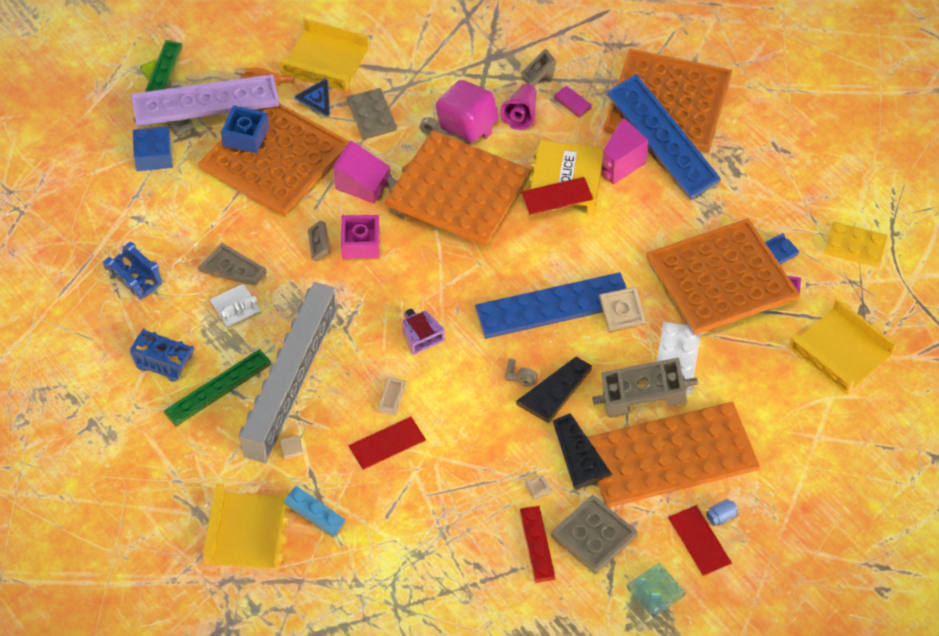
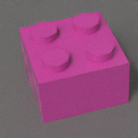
M342 215V259L380 257L379 215Z

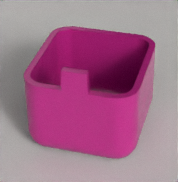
M465 80L457 81L435 104L440 128L468 142L476 141L482 135L484 139H487L492 134L491 126L499 118L493 93Z

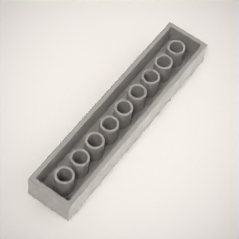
M313 282L311 288L307 289L305 301L299 306L298 316L292 321L291 331L286 333L284 345L277 352V360L270 367L269 377L263 381L262 391L260 395L256 396L254 408L247 415V423L239 432L241 449H243L245 458L267 463L338 310L335 287Z

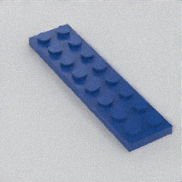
M637 74L607 91V96L625 119L648 139L649 149L690 200L721 181L720 176Z
M621 272L475 304V311L484 338L488 339L603 313L599 295L627 289Z

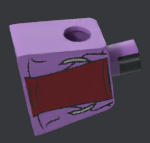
M411 308L404 312L406 319L402 321V331L412 355L445 341L444 328L427 311L416 314L414 309Z

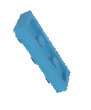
M295 485L283 502L333 538L346 521V519L297 485Z

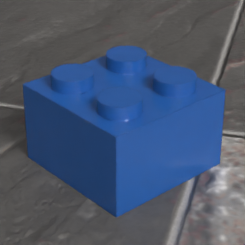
M233 105L221 130L223 146L257 154L269 129L268 113Z
M169 126L133 130V153L136 171L173 168Z

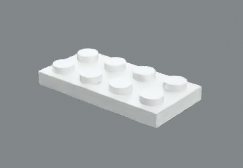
M663 322L657 362L679 358L682 374L685 379L694 378L701 333L694 335L688 325ZM693 386L687 387L686 394L691 395Z

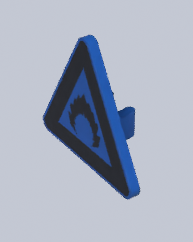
M327 79L295 95V100L326 117L330 115Z

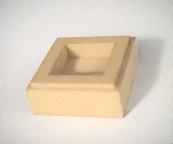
M299 435L280 439L284 460L304 455Z
M543 474L525 481V487L533 501L552 494V489Z

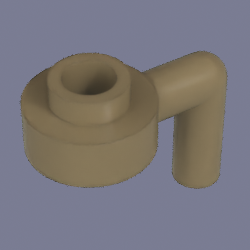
M425 117L422 119L419 128L423 133L429 135L434 130L448 136V132L439 128V124L434 118Z
M508 360L505 374L507 381H519L524 386H530L536 382V371L530 368H520L518 373H514L516 360Z

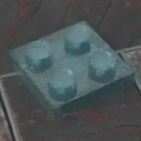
M660 562L627 584V589L653 618L686 595V591Z

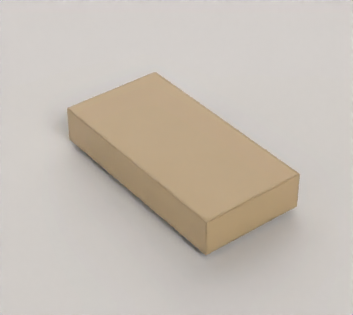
M387 378L377 408L378 413L397 417L407 381Z

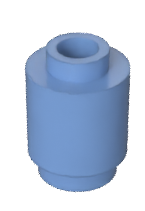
M724 499L710 507L709 511L706 512V516L713 526H720L736 517L738 508L734 501Z

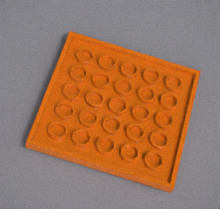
M629 48L618 85L637 74L699 151L709 153L732 76V69ZM613 102L604 124V130L609 132H615L621 120L625 118Z
M279 103V106L254 109L268 113L269 129L257 154L223 146L221 139L198 162V168L285 217L336 163L350 141Z
M432 130L385 199V205L486 246L530 176L531 169Z
M749 218L646 253L647 260L694 335L799 299V292Z

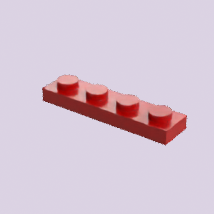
M540 505L520 508V517L535 583L553 581L556 576Z

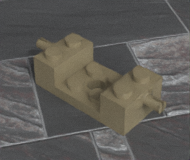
M679 358L601 372L604 395L592 396L594 405L605 402L609 417L629 414L628 406L666 399L668 406L688 403L686 397L687 387L698 385L697 377L685 379L682 374ZM640 381H648L645 387L638 386Z

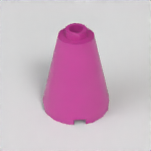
M530 84L521 85L502 104L500 117L504 123L511 125L510 128L525 130L534 123L537 94L534 86Z

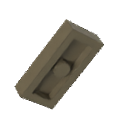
M321 220L308 229L311 258L315 261H319L330 252L326 223Z

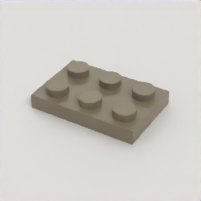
M381 88L347 96L348 105L363 140L397 131V125Z

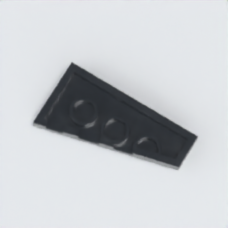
M574 357L516 400V405L549 424L591 372L592 365L578 357Z
M571 413L552 420L573 487L576 490L613 475Z

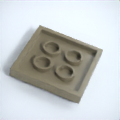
M594 495L590 496L551 532L553 539L595 574L638 536L637 530Z

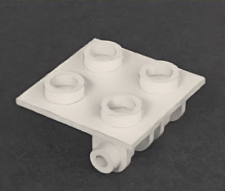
M244 284L210 299L226 327L261 312L256 304V297L250 295Z

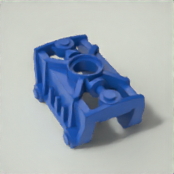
M131 241L123 246L122 253L114 259L108 257L103 261L105 270L111 272L114 278L119 279L140 300L151 294L162 284L157 262H151L136 249V245ZM124 257L131 262V267L124 265L122 260ZM136 273L138 274V276L134 278L133 276L131 277L130 274ZM145 280H152L154 284H145Z
M143 328L134 341L130 354L139 370L147 369L166 376L172 382H176L183 371V367L191 359L195 348L194 346L183 344L182 341L177 342ZM147 345L148 349L143 351L137 349V346L143 347ZM168 356H178L181 363L178 364L170 361Z

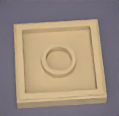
M637 287L599 295L608 332L646 324Z

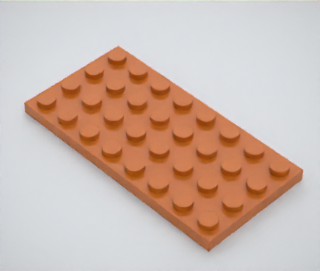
M733 401L587 436L613 474L597 481L604 503L608 507L760 469L759 462Z

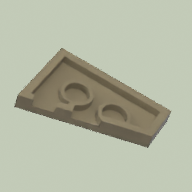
M221 243L198 267L199 272L251 285H256L267 273L266 268L224 243Z

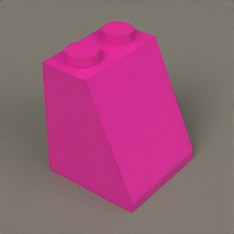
M625 118L621 120L603 150L601 174L604 179L609 180L613 185L645 165L647 161L648 139Z
M351 140L333 166L336 190L375 204L378 198L382 197L384 188L388 185V178L392 177L389 165Z

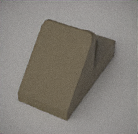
M545 48L521 74L530 85L534 86L545 74L553 78L556 60Z

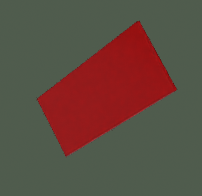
M585 177L521 191L530 215L594 200Z
M411 416L348 445L362 470L426 441V438Z
M697 505L668 517L703 576L732 564Z

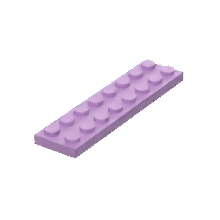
M273 75L131 94L136 126L230 113L233 105L253 110L279 106V98Z

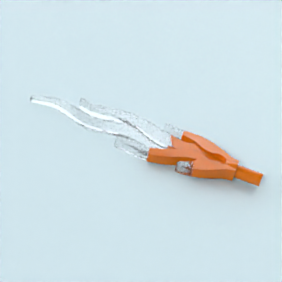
M257 67L234 68V73L209 71L196 75L186 74L185 79L192 82L171 81L168 83L167 88L273 75L275 85L279 86L280 83L294 82V75L280 76L279 73Z

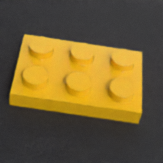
M833 221L824 254L879 268L888 235Z

